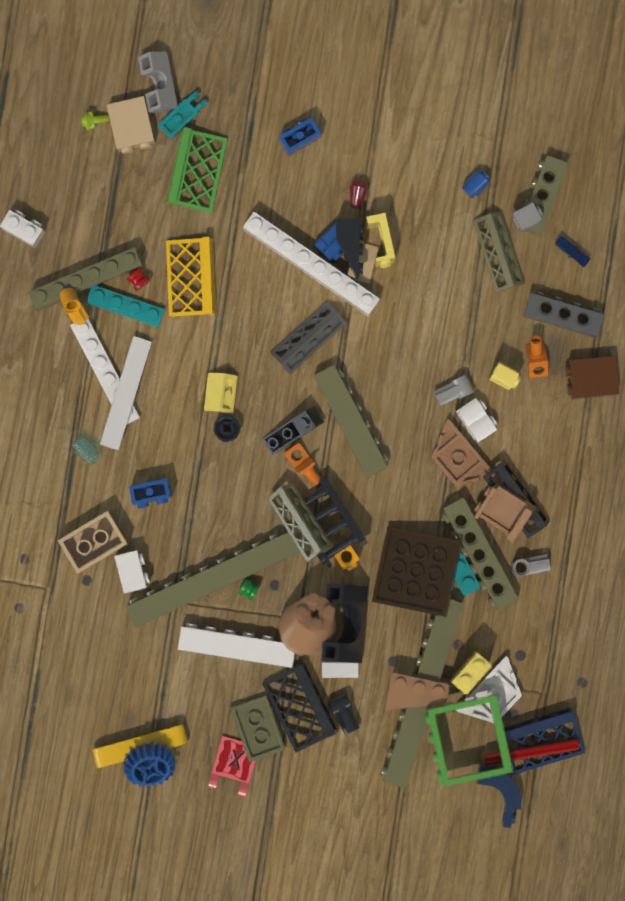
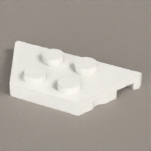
M505 656L463 701L496 694L502 717L522 696L509 658ZM489 703L456 710L457 712L493 723Z

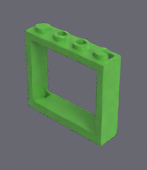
M496 694L427 708L428 713L425 714L426 724L431 725L432 732L429 733L430 743L435 744L436 751L433 752L434 762L439 763L440 771H437L439 783L443 782L444 787L513 772ZM489 703L503 767L448 779L435 714Z

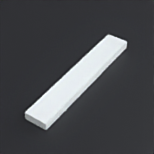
M136 336L132 338L100 445L118 450L152 343L151 341Z

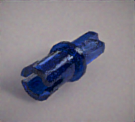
M563 236L557 239L555 245L565 252L568 258L571 257L583 268L587 265L591 258L579 250L578 245L574 246Z

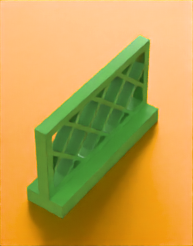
M186 127L182 129L166 204L212 213L227 138L194 131ZM193 135L201 137L205 144L196 149L192 143ZM214 140L222 142L221 150L216 153L213 152L209 145ZM207 146L212 155L203 160L198 150ZM193 153L201 161L194 167L188 162L189 156ZM214 157L218 165L215 170L210 172L205 162ZM202 164L208 174L199 179L194 169ZM191 171L197 181L188 186L184 177ZM210 176L214 184L212 188L206 190L201 180ZM199 183L204 193L195 197L190 187ZM188 190L193 198L188 203L179 201L181 193ZM205 194L210 200L208 208L201 206L197 201L198 198Z

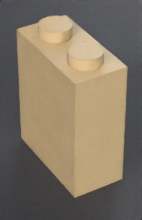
M144 96L107 104L118 152L127 154L133 152L135 148L148 149L152 147V144H155Z

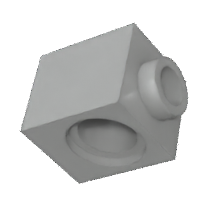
M534 203L523 207L511 215L520 233L540 223L542 220L541 216H543L539 206L535 207Z

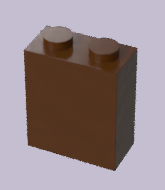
M616 356L569 360L568 365H565L566 377L569 376L570 384H567L568 396L571 395L572 400L620 394Z

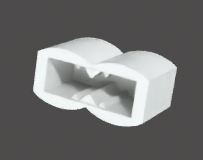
M475 398L455 412L472 438L478 443L497 430L495 427L497 422L492 416L488 417L485 412L487 408L481 399L478 401Z

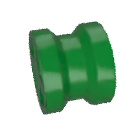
M247 577L238 594L241 596L245 595L248 600L252 601L260 584H254Z

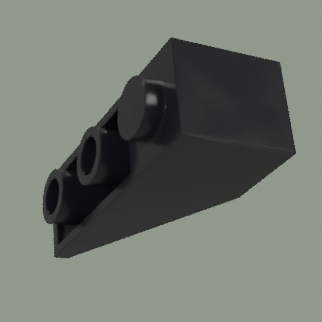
M336 219V242L354 277L359 279V274H363V263H359V255H363V243H360V236H363V224H360V219Z
M314 406L264 437L263 441L271 454L274 455L323 424L324 421Z

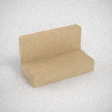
M360 240V243H363V255H359V263H363V274H359V279H356L349 268L347 276L352 280L369 284L378 247L365 244L364 241Z

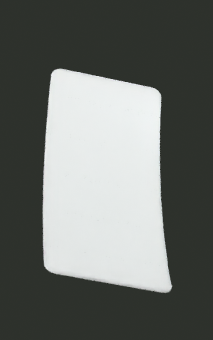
M322 663V678H358L359 676L358 663Z

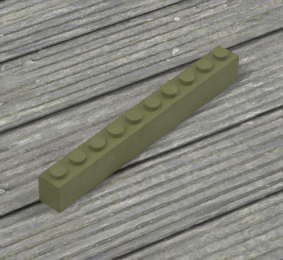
M297 528V534L302 538L303 532L300 528ZM288 531L281 536L279 533L268 537L270 541L264 544L262 541L252 544V549L246 552L244 549L233 553L235 557L229 560L227 557L217 560L216 566L210 568L209 565L198 569L200 573L194 576L192 573L181 577V582L176 584L174 581L163 585L165 589L159 592L157 589L146 593V598L140 600L137 597L128 601L130 605L126 606V609L136 628L300 553V550Z
M450 600L447 617L435 615L434 618H430L427 627L430 629L428 636H424L421 646L424 647L422 655H418L416 665L419 667L417 673H413L412 677L436 682L440 681L464 603ZM432 705L401 710L398 721H401L399 729H395L392 738L395 740L393 747H389L387 758H390L388 766L384 765L381 776L384 777V782L406 789L426 726L425 714L428 713L427 708H431Z

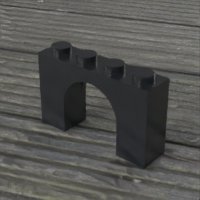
M327 583L326 599L330 603H336L342 607L345 624L343 633L337 641L323 642L321 661L362 663L368 586Z

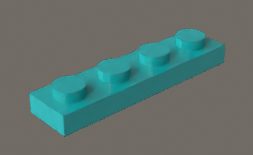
M98 286L91 287L86 302L87 304L159 328L165 309Z

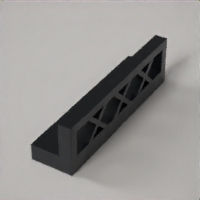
M503 460L483 476L488 485L493 487L496 483L492 481L490 476L498 472L502 478L501 485L536 507L528 520L533 521L537 528L531 532L526 526L522 529L527 538H530L548 525L549 519L506 460Z

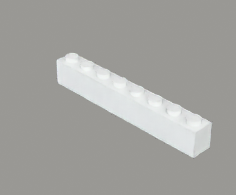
M253 212L243 226V230L366 316L369 317L380 300L378 297L257 213Z

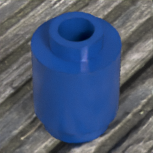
M476 170L464 182L465 185L462 189L471 198H474L475 195L478 196L490 184L488 181L490 177L483 170L480 172Z

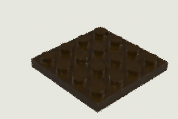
M387 526L372 602L447 617L462 541Z

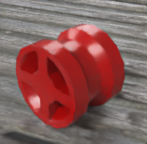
M138 268L127 278V281L134 285L136 291L143 288L151 280L148 276L144 275L142 268Z

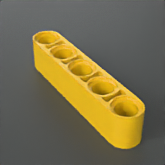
M181 724L92 749L96 767L101 768L123 762L126 753L130 752V748L136 749V744L141 746L144 742L150 744L152 741L154 744L160 742L161 745L166 744L168 748L187 744L188 740L184 726Z

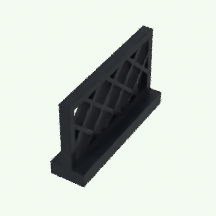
M305 662L262 683L295 753L338 733ZM295 672L298 679L296 686L285 683L287 676ZM272 682L282 684L279 694L271 692L268 684ZM284 685L294 689L291 699L281 695ZM297 690L305 693L306 699L304 703L294 700ZM280 698L290 702L287 712L279 708ZM293 703L303 706L300 716L289 713ZM305 707L313 710L315 714L313 721L302 717ZM288 716L299 719L296 729L288 727L286 723ZM301 720L311 724L308 734L298 730ZM313 726L321 727L324 735L320 737L311 735ZM297 733L307 736L305 744L299 747L295 741Z

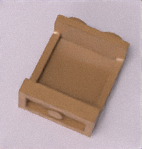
M497 482L493 487L490 485L484 495L487 498L484 502L480 501L475 508L477 514L474 518L478 519L481 517L509 535L507 540L513 543L536 507Z

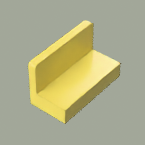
M208 373L205 411L233 414L238 376L225 373Z

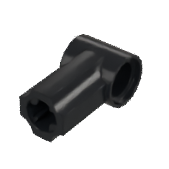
M346 693L328 701L345 735L360 728Z

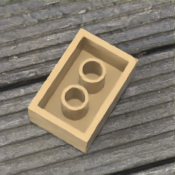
M109 511L104 512L58 540L77 574L84 572L128 545L127 540Z

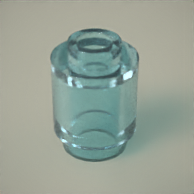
M81 436L73 443L74 452L86 464H93L100 458L98 455L100 450L88 438Z

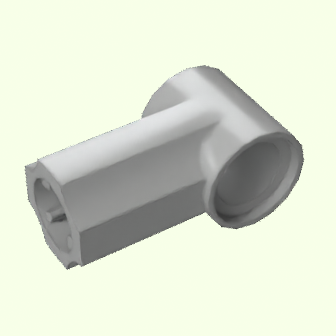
M466 374L451 381L450 384L434 391V395L439 405L443 406L475 391Z
M545 554L518 559L511 564V573L516 577L550 571L549 558ZM517 563L524 565L525 570L523 573L516 571Z

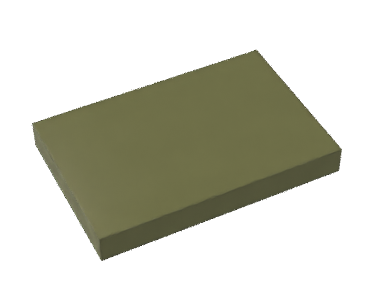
M267 695L230 707L249 763L286 750Z

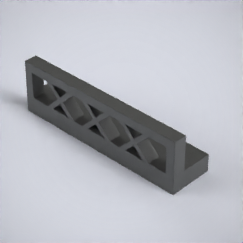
M326 301L270 353L291 374L338 332L346 322ZM328 309L331 311L326 317H322L325 311ZM311 324H315L312 330H308ZM301 336V340H299L297 343H293L297 337ZM287 349V352L280 358L278 354L282 350Z

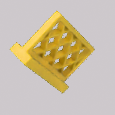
M202 237L166 241L169 317L216 315L213 239ZM193 243H200V251L195 256L187 250ZM178 244L183 250L175 257L171 253V245ZM185 252L193 257L186 266L179 260ZM195 260L201 266L200 271L196 275L188 269ZM176 262L184 267L178 276L172 272V266ZM186 270L194 276L187 285L179 279ZM196 279L201 283V289L197 294L189 288ZM177 281L185 286L178 295L173 291V285ZM187 289L194 295L188 304L180 298ZM197 298L202 302V311H194L190 307ZM179 299L185 307L181 312H174V304Z

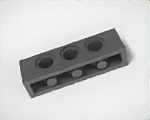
M535 291L534 294H529L523 317L593 338L598 337L604 314L600 313L601 310L592 307L589 310L584 309L581 304L575 302L567 304L564 303V299L559 297L550 299L545 297L546 294ZM542 304L550 306L551 310L549 313L541 311ZM566 309L569 317L566 319L561 318L559 311ZM578 315H585L587 317V323H579L577 319Z

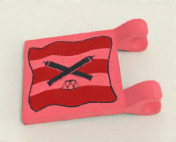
M222 736L209 787L216 788L220 775L241 781L239 795H246L255 761L249 763L242 741Z

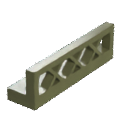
M502 212L490 213L473 220L496 293L523 285V277ZM487 221V232L482 229L480 222ZM489 239L493 240V250L488 248L487 243ZM494 257L499 259L500 264L498 268L494 266ZM500 275L504 276L507 285L501 287L499 282Z
M293 483L279 487L268 498L307 563L311 562L320 553L329 551L333 547ZM279 495L283 500L282 506H280L276 501V498ZM287 512H290L293 516L292 522L288 520ZM297 528H300L303 532L302 538L298 536ZM307 544H310L314 550L311 555L307 550Z

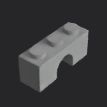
M148 52L139 56L141 76H149L155 85L154 91L145 94L148 112L166 113L178 108L167 52Z

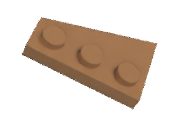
M392 672L384 711L446 704L449 684Z

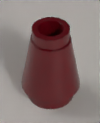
M352 181V185H350V208L361 209L368 191L367 183Z

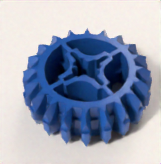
M152 741L150 744L144 742L141 746L136 744V749L130 748V752L126 753L123 762L124 773L128 781H131L133 785L138 784L139 787L145 785L147 788L149 785L155 787L158 783L163 784V780L169 781V776H173L176 767L175 756H173L171 748H168L166 744L161 745L160 742L154 744Z

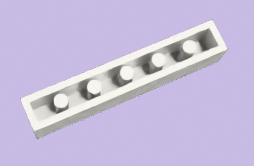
M186 623V627L181 626L178 650L290 668L293 666L294 653L282 641H273L274 637L262 635V639L254 638L255 634L243 632V636L235 635L236 631L224 629V633L216 632L217 628L205 626V630L197 629L198 625Z

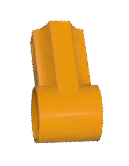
M73 288L63 289L59 297L64 311L68 313L74 325L86 323L89 316L80 302L76 291Z

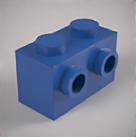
M312 117L308 120L305 118L299 121L293 129L288 128L281 132L279 142L288 157L320 139L321 132Z
M167 478L129 486L132 505L138 506V509L149 507V503L155 501L157 505L168 503V499L172 498Z

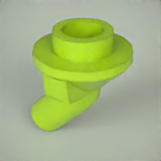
M85 111L82 116V125L87 130L96 128L95 124L109 122L108 115L94 116V112Z

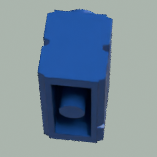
M336 223L314 243V247L329 262L332 260L337 261L343 255L336 242Z

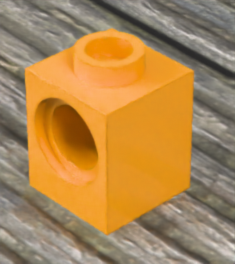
M351 545L334 555L342 569L345 570L347 568L348 571L358 566L357 561L360 560ZM344 551L352 554L350 562H343L341 560V554Z

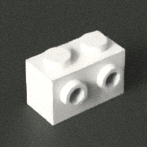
M9 210L0 225L2 230L36 248L45 233L41 228L42 224L33 219L31 222L26 220V215L18 210H15V212Z
M138 550L114 556L124 594L148 588L147 584L150 583L148 573L143 571L142 565L145 564L142 553L139 554Z

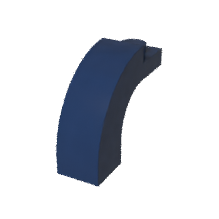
M479 763L478 772L496 769L497 767ZM507 774L478 779L476 781L477 784L495 787L502 793L504 798L502 826L511 828V824H515L516 812H513V809L521 810V796L515 782Z

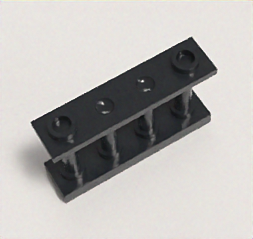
M326 476L319 480L321 484L319 490L306 497L304 501L308 506L323 495L324 497L328 495L331 499L330 505L314 514L315 519L318 522L333 511H338L342 517L339 518L340 521L324 530V533L329 537L343 527H349L352 532L349 534L350 537L332 547L329 551L320 553L317 556L322 565L326 563L330 568L332 566L329 561L331 557L353 543L357 544L359 542L362 547L368 542Z

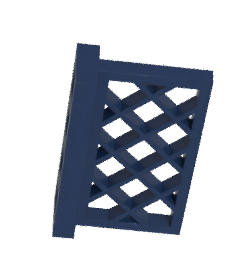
M571 707L504 727L506 742L516 740L519 742L517 748H521L522 745L531 746L524 742L530 734L538 737L533 746L538 745L541 739L553 743L559 733L568 737L567 740L577 738L579 741V750L568 751L566 754L562 752L556 757L544 755L540 762L536 763L531 761L530 758L523 759L525 762L522 767L514 769L513 761H511L513 770L511 775L585 753L576 716ZM572 722L574 728L570 735L561 731L564 724ZM550 728L556 731L552 740L543 737L545 731Z

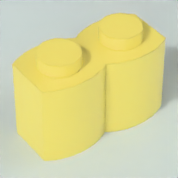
M499 361L489 380L510 390L517 387L521 377L518 376L519 371Z

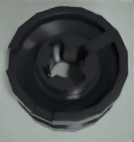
M232 415L219 417L214 423L215 436L222 442L234 441L240 434L239 421ZM229 425L231 428L230 432H224L223 427Z

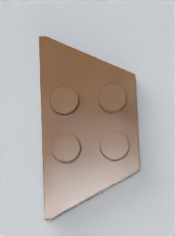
M448 419L431 459L455 487L485 480L483 476L492 469ZM494 473L490 478H494L497 475Z

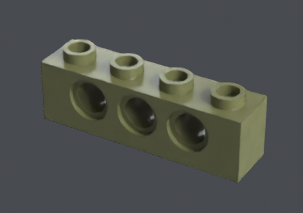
M548 155L545 157V160H540L537 170H540L538 178L534 177L531 188H534L532 195H527L524 205L527 206L531 203H534L535 207L538 205L543 216H541L542 220L540 223L524 231L539 237L543 234L568 166L567 162ZM544 174H551L553 176V181H545L543 177ZM544 191L547 198L540 200L537 197V192Z

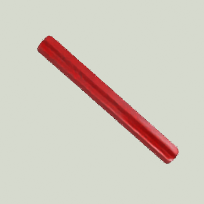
M571 739L508 750L510 761L578 750L579 741ZM500 751L485 754L484 760L486 765L502 763Z

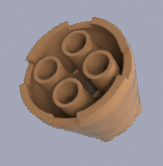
M313 593L290 604L283 611L279 620L280 639L291 652L300 656L322 654L323 642L334 641L337 628L334 615L335 610L331 603L324 597Z

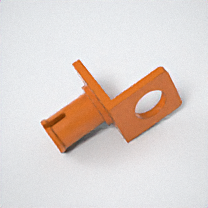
M534 335L530 338V345H525L529 363V377L548 376V358L545 346L542 343V338ZM536 367L544 368V370L539 373L533 371Z
M296 443L284 452V455L300 475L304 473L312 486L319 483L321 477L313 468L316 463L310 458L300 443ZM300 450L302 457L299 460H293L291 457L293 451Z

